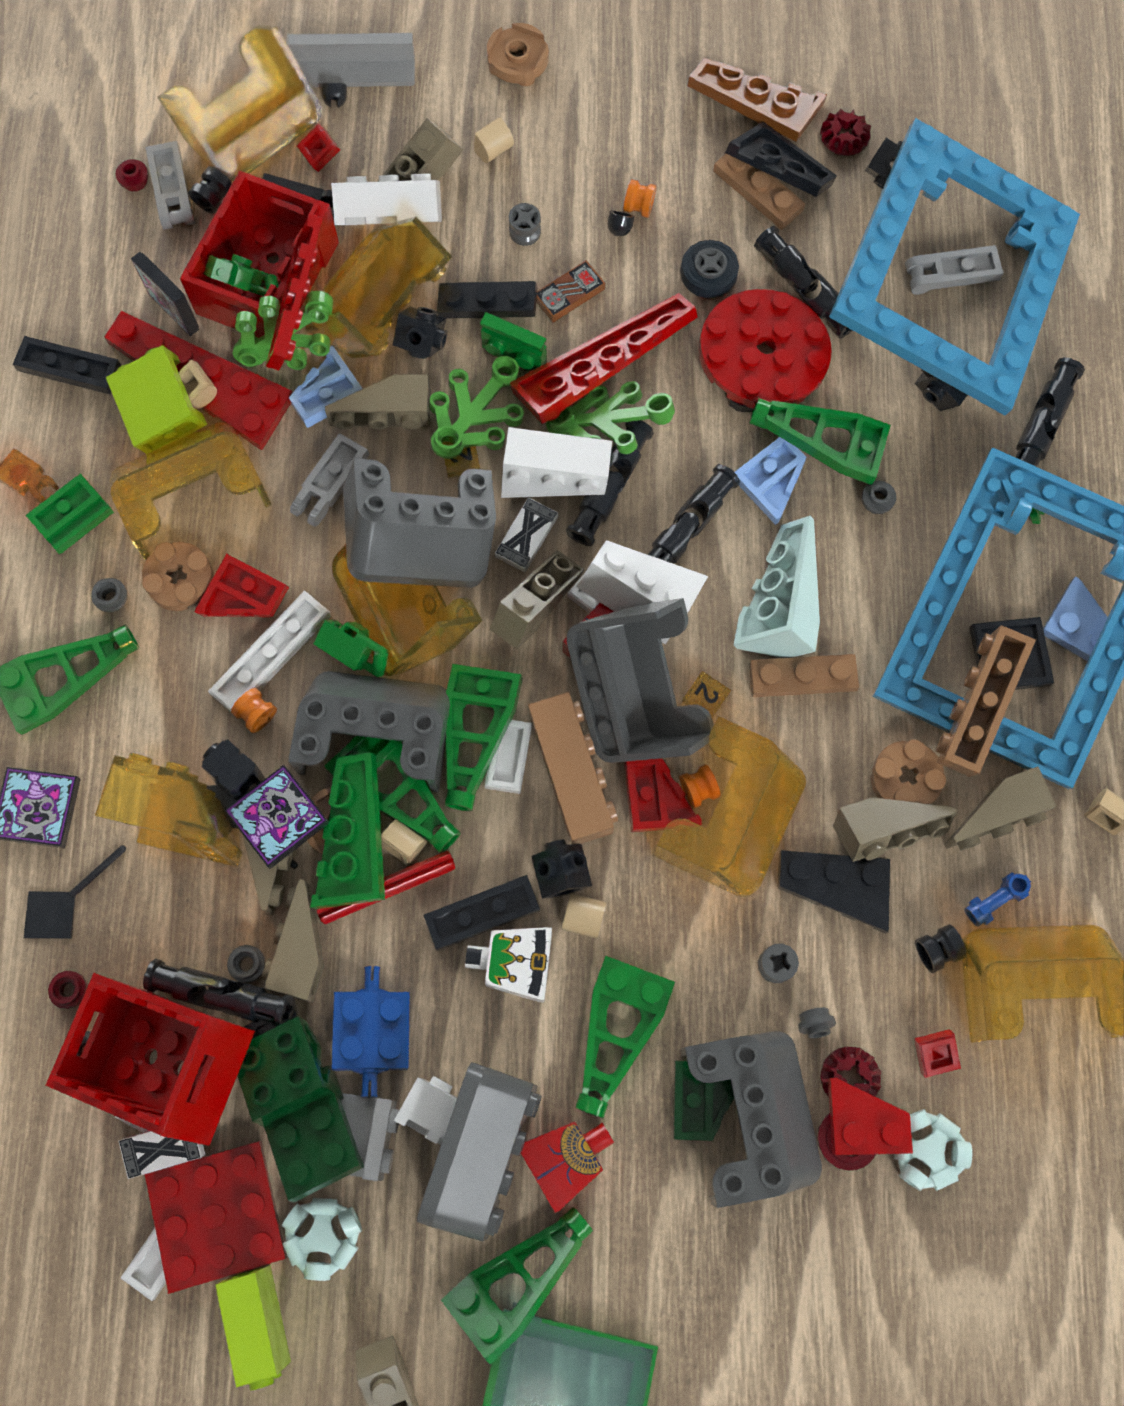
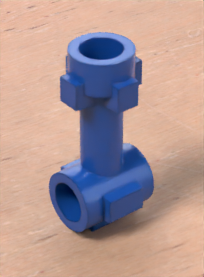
M1013 872L1002 878L1003 882L1000 889L983 901L977 896L968 902L970 905L964 909L967 917L977 927L983 923L984 925L989 924L994 920L991 913L1009 900L1016 899L1019 902L1029 896L1028 892L1031 888L1029 878L1026 875L1014 874Z

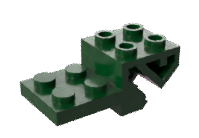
M298 1016L253 1038L237 1076L252 1122L265 1128L288 1201L294 1203L364 1168L341 1103L344 1097L336 1074L332 1071L331 1065L325 1067L321 1065V1045L307 1021Z

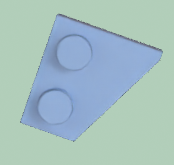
M333 346L330 347V351L326 355L327 358L318 369L313 367L306 375L304 383L298 386L289 397L293 408L307 428L327 418L325 406L363 389Z
M781 437L735 471L740 480L739 487L775 525L781 519L807 458L796 446Z
M1076 576L1069 583L1043 630L1045 637L1088 661L1108 617L1083 582Z

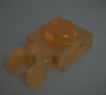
M15 448L0 464V482L23 497L30 490L31 495L39 503H42L46 500L40 493L44 487L48 486L56 491L59 489V486L50 476L42 475L44 469L39 464Z

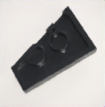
M765 122L758 124L730 141L725 151L726 154L815 197L830 188L837 177L836 174Z
M785 850L779 852L778 889L818 906L827 907L854 921L858 920L885 934L889 932L890 859L876 858L866 860V858L852 862L851 858L846 855Z

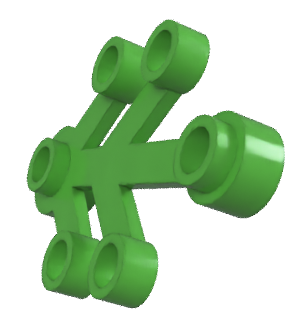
M312 291L307 294L299 329L293 330L291 340L296 341L295 347L309 348L310 352L317 356H325L329 353L330 338L321 333L313 335L294 333L311 322L324 323L331 317L333 298L328 293ZM264 296L259 300L258 313L263 317L265 335L260 338L255 337L254 334L257 317L253 313L242 311L236 315L235 328L241 333V338L238 339L233 347V357L239 363L253 367L262 364L265 360L267 361L280 311V302L277 298ZM295 348L291 361L285 360L284 362L291 369L302 370L307 364V353L303 349Z
M509 356L496 358L492 365V378L472 402L468 392V373L463 369H454L450 372L448 385L455 392L460 416L453 425H451L448 414L449 396L441 391L434 392L430 396L429 408L435 414L438 429L431 437V448L436 455L451 459L459 456L466 447L486 445L491 450H499L503 447L505 433L499 427H490L486 432L466 433V431L473 425L505 422L510 427H517L522 423L524 410L518 404L512 403L504 408L484 410L502 387L510 386V382L518 378L519 365L515 359ZM501 373H507L509 376L501 375ZM461 378L464 381L462 383H457L454 381V379ZM442 401L445 404L442 406H437L436 404H434V402ZM516 413L519 416L516 418H512L508 414ZM497 436L500 440L492 441L489 437ZM448 441L453 443V445L447 446L442 443Z
M635 381L626 382L621 386L620 391L611 398L607 388L599 385L572 408L567 407L561 411L558 418L547 421L546 426L549 433L601 439L600 436L590 435L581 428L594 426L615 441L620 453L630 454L638 446L635 435L631 431L623 430L615 423L650 419L658 425H664L672 420L675 408L670 395L657 393L646 401L645 406L619 409L625 403L635 404L641 400L642 392L640 385ZM591 407L598 408L593 413H586Z

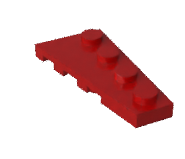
M309 213L294 246L280 304L279 316L277 317L266 362V367L277 371L280 370L285 360L291 361L296 341L291 340L293 330L299 329L302 320L303 310L299 308L301 300L307 296L311 281L307 277L309 270L314 266L318 249L315 247L323 218Z

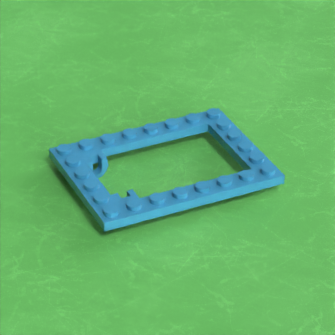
M915 118L909 126L829 317L997 412L1006 415L1013 409L1080 213L937 131L932 126ZM948 178L955 180L1017 216L1018 220L1009 230L1005 243L1015 249L1022 247L1029 251L989 365L876 301L920 190H923V196L934 202L945 191L947 186L945 182Z
M992 447L872 697L948 733L950 732L954 720L949 719L956 701L958 699L963 700L964 698L922 679L994 526L1017 535L1025 524L1032 508L1106 540L1114 544L1110 552L1114 556L1104 565L1100 574L1123 583V586L1052 739L1003 717L989 750L990 753L1026 770L1038 766L1043 778L1067 789H1072L1124 678V506Z

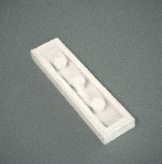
M304 590L208 690L209 694L231 712L234 703L245 692L252 688H257L261 691L323 625L324 620H328L332 616L330 611Z

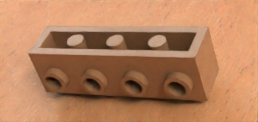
M1002 625L993 631L991 635L987 633L984 635L977 651L982 657L977 668L974 666L970 668L963 686L968 688L963 700L958 699L951 711L949 719L954 720L949 733L944 732L937 744L936 752L940 753L937 761L938 764L968 777L980 774L1036 639Z
M566 692L528 704L529 716L571 844H582L613 834V823L618 822L617 813L613 802L605 801L602 789L607 788L606 780L601 767L594 768L591 755L596 754L590 734L583 735L580 722L585 720L579 701L572 702L570 693Z

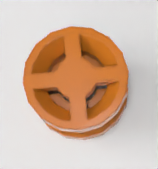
M631 179L627 188L623 211L627 213L633 211L640 212L642 217L649 218L654 204L657 185L649 184L644 186L640 185L638 180Z
M252 688L245 692L231 708V713L237 719H243L246 722L245 727L251 733H256L264 728L277 712V708L271 702H265L262 699L263 695L257 688Z
M706 764L700 766L698 771L693 774L684 773L679 776L681 787L692 808L701 806L703 800L708 798L715 800L721 796L716 778Z

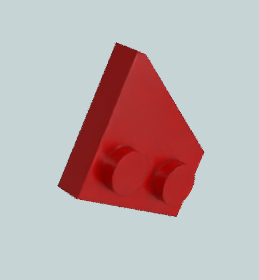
M226 553L194 612L203 617H273L289 586Z
M663 758L624 762L631 832L697 828L702 825L701 817L699 814H695L687 802L686 794L679 783L675 782L671 777L670 769Z
M828 1078L833 1155L913 1154L910 1113L838 1078Z

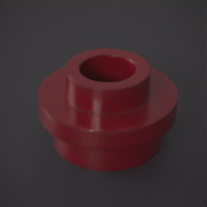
M136 159L122 162L117 167L115 173L118 183L123 188L132 192L142 190L146 186L149 177L145 164Z
M74 971L58 973L51 980L48 988L51 1002L63 1009H71L78 1006L87 989L86 980L81 974ZM72 983L74 985V992L71 996L66 997L64 995V988L67 984Z

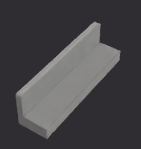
M412 33L287 34L286 46L291 62L290 83L292 87H322L323 83H341L347 85V87L413 86L415 84V50Z

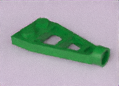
M758 398L749 421L751 425L768 429L838 473L870 485L877 478L891 427L890 424L860 413L773 400L769 402ZM795 417L813 421L816 424L813 436L807 437L791 428L789 425L791 418ZM824 428H842L850 433L851 437L846 452H838L823 442L821 435Z
M125 624L107 634L21 655L1 665L0 697L16 732L23 735L54 719L128 657V654L138 650V643L128 626ZM116 642L119 645V648L117 650L114 647V643ZM87 651H95L99 659L98 665L86 674L77 676L71 659ZM54 665L62 666L67 675L66 684L53 696L44 697L35 679L36 672Z
M452 664L446 690L450 701L446 728L448 789L444 804L446 807L460 811H473L476 792L516 712L523 680L521 674ZM466 705L493 708L494 717L484 733L477 734L465 731L463 727V709ZM462 742L482 745L478 763L474 768L462 767L458 764L459 746ZM463 786L467 788V792L456 789L457 787Z
M356 736L324 766L333 776L336 758L370 752L376 755L377 769L386 760L394 762L402 774L403 781L391 794H384L378 791L380 812L393 820L400 821L418 835L430 841V844L439 853L449 849L461 835V832L451 822H448L425 781L413 779L403 771L400 763L403 746L401 741ZM411 789L416 790L426 803V809L417 818L410 817L397 807V802ZM442 825L443 827H441L435 833V835H433L434 828L436 826Z
M605 956L592 992L582 1093L579 1094L575 1106L576 1109L602 1119L604 1118L608 1107L607 1102L664 1017L675 985L674 981ZM613 1002H619L638 1009L641 1014L639 1024L633 1033L626 1038L610 1034L606 1027L607 1010ZM602 1042H608L621 1047L624 1052L617 1069L612 1074L603 1073L596 1068L598 1049ZM597 1091L601 1094L602 1100L588 1096V1093Z
M574 1207L568 1210L556 1223L470 1272L441 1299L442 1303L489 1364L494 1362L522 1335L582 1246V1241L593 1232L587 1221ZM569 1229L573 1232L570 1238L566 1236V1232ZM548 1247L554 1252L555 1259L540 1278L535 1279L524 1268V1262L540 1248ZM518 1274L525 1281V1292L514 1309L504 1312L500 1310L490 1297V1288L493 1283L506 1275Z

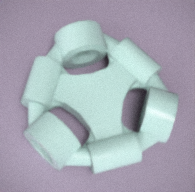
M923 1109L910 1114L911 1133L930 1124L932 1126V1133L924 1139L917 1141L912 1138L913 1154H894V1159L898 1160L901 1172L899 1177L919 1191L933 1187L938 1191L959 1181L958 1175L964 1169H969L972 1163V1145L970 1142H966L959 1133L961 1128L941 1113L936 1116L927 1113ZM949 1141H954L951 1150L953 1166H949L945 1162V1146ZM912 1158L921 1160L930 1169L929 1177L908 1164V1162Z
M313 1198L310 1203L302 1205L297 1203L282 1224V1227L285 1228L286 1242L282 1244L291 1265H296L304 1274V1279L326 1281L330 1280V1276L339 1269L344 1270L358 1250L356 1242L359 1233L362 1232V1227L353 1207L347 1208L339 1205L337 1199ZM310 1213L314 1218L310 1231L304 1237L296 1236L295 1233ZM336 1215H338L339 1222L347 1239L340 1240L333 1230L332 1219ZM311 1252L328 1253L331 1257V1263L307 1262V1257Z

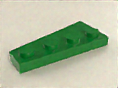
M370 752L336 758L328 803L331 805L329 824L324 827L322 837L325 840L322 860L318 861L316 876L318 877L316 894H312L310 908L313 909L385 900L376 755Z

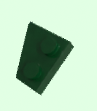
M674 1061V1140L713 1141L721 1121L734 1099L730 1079L703 1083L692 1076L687 1061Z

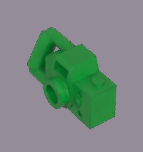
M233 254L231 260L220 259L212 255L208 257L204 275L263 297L271 284L276 285V288L279 286L275 275L252 268V260ZM262 280L265 282V288L260 287Z
M324 620L313 645L354 671L364 669L375 677H381L385 674L389 652L386 648L369 638V630L357 622H346L343 625L337 620ZM373 650L374 657L373 662L371 664L367 660Z

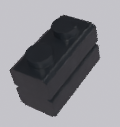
M228 739L222 740L220 744H213L203 755L201 767L213 782L227 795L229 794L234 801H237L265 779L258 766L244 753L242 754Z

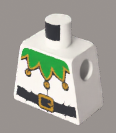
M552 928L491 931L489 948L468 945L465 968L486 970V987L544 1003Z

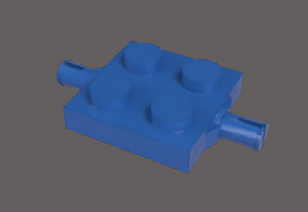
M371 966L364 967V989L356 992H334L332 1071H353L362 1074L361 1097L368 1098L370 1082L371 1098L378 1097V1074L389 1070H408L410 992H388L379 989L380 967L374 966L373 981H371Z

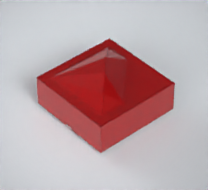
M319 123L296 145L317 172L340 151V148Z
M950 1029L914 1038L920 1072L925 1078L961 1069L955 1034Z

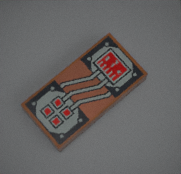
M585 260L537 291L536 303L554 323L605 290L606 283L589 262Z

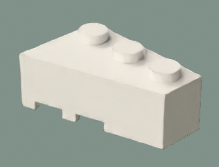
M411 174L412 181H399L398 175L379 176V182H367L366 176L347 177V182L331 183L335 225L442 222L440 181L431 180V174Z
M508 427L503 462L501 498L605 495L612 441Z
M606 540L576 587L614 612L636 605L684 598L688 613L708 576ZM664 638L661 641L666 644L670 638Z
M435 1076L432 1077L430 1082L418 1077L394 1121L403 1126H409L423 1134L426 1139L441 1145L457 1097L450 1094L453 1086Z

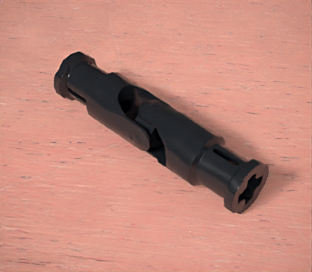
M771 226L762 232L757 238L754 248L758 252L762 251L772 261V267L781 277L792 280L795 283L793 287L798 295L821 319H826L836 329V336L839 339L850 334L853 330L829 317L839 293L816 269L809 268L805 257L794 245H788L779 235V229L776 226ZM820 281L821 292L816 298L810 299L806 294L816 290Z
M1063 357L1057 360L1054 366L1055 373L1051 381L1045 384L1031 418L1017 444L1016 449L1018 452L1015 458L1038 467L1041 460L1045 459L1058 427L1075 393L1073 388L1085 371L1084 366L1072 358Z
M637 420L625 423V431L634 433L638 446L634 452L622 454L618 451L614 442L611 448L605 495H585L579 505L580 513L575 522L566 529L567 535L575 542L585 546H592L594 544V535L601 522H606L615 505L618 494L623 490L641 458V449L646 440H650L654 434L652 427L646 422ZM614 465L618 472L610 471L611 466Z
M717 464L713 468L714 474L707 483L700 485L675 515L673 525L662 531L652 543L653 548L648 555L669 563H677L685 553L690 538L699 535L723 506V498L727 493L739 486L740 480L737 474L729 467ZM689 508L699 511L703 517L701 526L696 514L684 511Z
M154 959L150 962L143 978V988L149 992L154 993L158 990L172 994L175 1000L222 1011L250 1021L261 1019L275 1023L276 1027L291 1020L295 1009V998L290 995L283 997L266 993V990L262 987L240 981H232L185 966L180 969L165 965V962L159 959Z

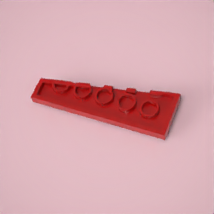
M677 293L510 382L513 394L541 424L554 420L560 416L561 411L698 318L696 307L680 293Z
M123 311L119 313L104 336L109 345L132 361L144 356L148 350L163 345L178 356L180 363L176 365L178 372L190 360L198 362L217 389L215 398L209 404L202 407L204 411L212 417L220 419L232 431L260 450L264 449L291 404L289 397L293 393L292 390Z

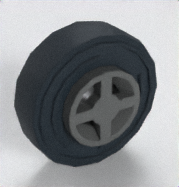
M715 240L699 241L690 246L683 255L680 268L682 282L690 292L698 297L708 299L720 297L729 292L736 283L739 263L737 255L731 247L723 242ZM711 270H714V271H715L714 273H707V272H706V271H711Z

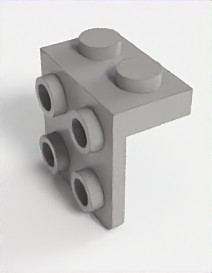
M342 1093L344 1099L341 1100L364 1165V1168L350 1175L362 1177V1179L382 1181L384 1173H390L393 1162L394 1150L389 1149L391 1133L396 1134L399 1123L394 1121L399 1112V1109H396L397 1101L371 1097L362 1098L358 1095Z

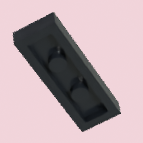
M536 281L439 283L437 314L446 319L483 318L486 312L499 318L535 317L537 284Z
M24 336L13 362V366L19 372L110 395L111 389L106 377L116 372L122 366L119 360L28 336Z
M525 875L423 916L434 946L439 951L540 911V907L528 876Z

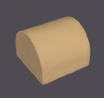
M501 117L475 132L474 152L485 163L490 162L514 146L512 133Z
M190 360L179 371V375L193 408L200 409L215 398L217 389L198 362Z
M1105 788L1093 800L1084 815L1112 835H1117L1124 830V799Z
M394 820L381 834L382 848L407 867L414 863L427 842L398 820Z
M571 893L562 930L598 939L607 902Z

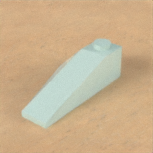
M807 516L781 525L766 557L769 565L762 579H756L752 587L756 593L749 607L743 606L739 615L734 646L737 649L778 658H792L816 651L820 616L814 519L811 516Z

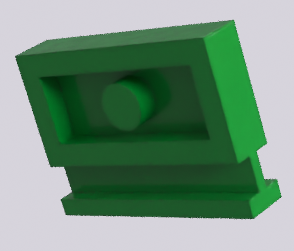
M485 313L480 326H483L481 329L482 348H485L488 353L495 357H512L517 361L519 367L525 370H535L547 363V346L545 345L547 338L492 314Z
M80 473L25 516L60 555L112 515L114 511Z

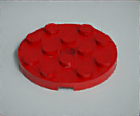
M746 290L725 298L709 313L704 322L699 340V358L709 381L712 384L715 382L727 393L726 397L730 400L753 409L758 398L772 402V400L793 404L803 402L805 397L810 395L816 388L818 389L822 384L831 361V341L820 317L801 300L786 292L775 290ZM765 342L774 352L764 354L757 349V346Z

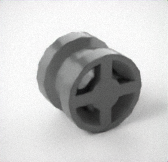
M520 203L510 210L509 232L511 239L516 244L528 246L534 244L540 238L541 216L537 207L529 203Z
M774 944L762 952L758 960V970L761 976L766 981L774 984L783 983L792 978L799 966L796 952L785 944Z

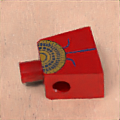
M574 1121L525 1141L521 1155L552 1209L557 1213L603 1171L595 1155L614 1144V1141L603 1123L582 1134Z

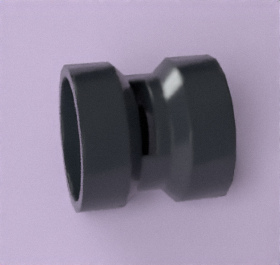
M208 166L201 175L202 181L194 183L188 194L193 202L202 210L214 214L220 207V200L226 196L232 182L219 169Z
M951 924L938 929L937 934L934 936L925 935L915 940L918 955L931 973L943 969L945 963L949 961L958 962L967 957L965 944L958 931Z

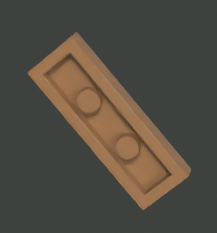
M728 154L723 155L714 163L713 172L781 230L804 211L806 203L775 177Z
M855 654L751 660L749 663L752 697L854 692L859 689Z

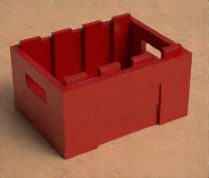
M239 171L180 277L195 314L236 329V315L239 312L248 311L257 317L255 337L260 338L264 336L263 317L258 313L259 300L263 296L204 275L208 257L212 255L220 259L231 260L233 254L252 260V268L277 277L278 288H276V285L271 284L265 296H273L281 304L294 246L309 213L322 217L323 221L315 247L318 249L313 268L309 270L307 277L311 279L309 293L322 267L326 268L339 244L330 204ZM269 257H279L276 263H269L267 261ZM306 298L301 300L299 309H301Z
M93 973L45 1086L160 1136L210 1146L255 1031L175 1003L168 998ZM94 1012H99L81 1057L76 1056ZM156 1050L157 1059L151 1064L149 1061L150 1055ZM182 1062H184L181 1071L178 1074V1067Z

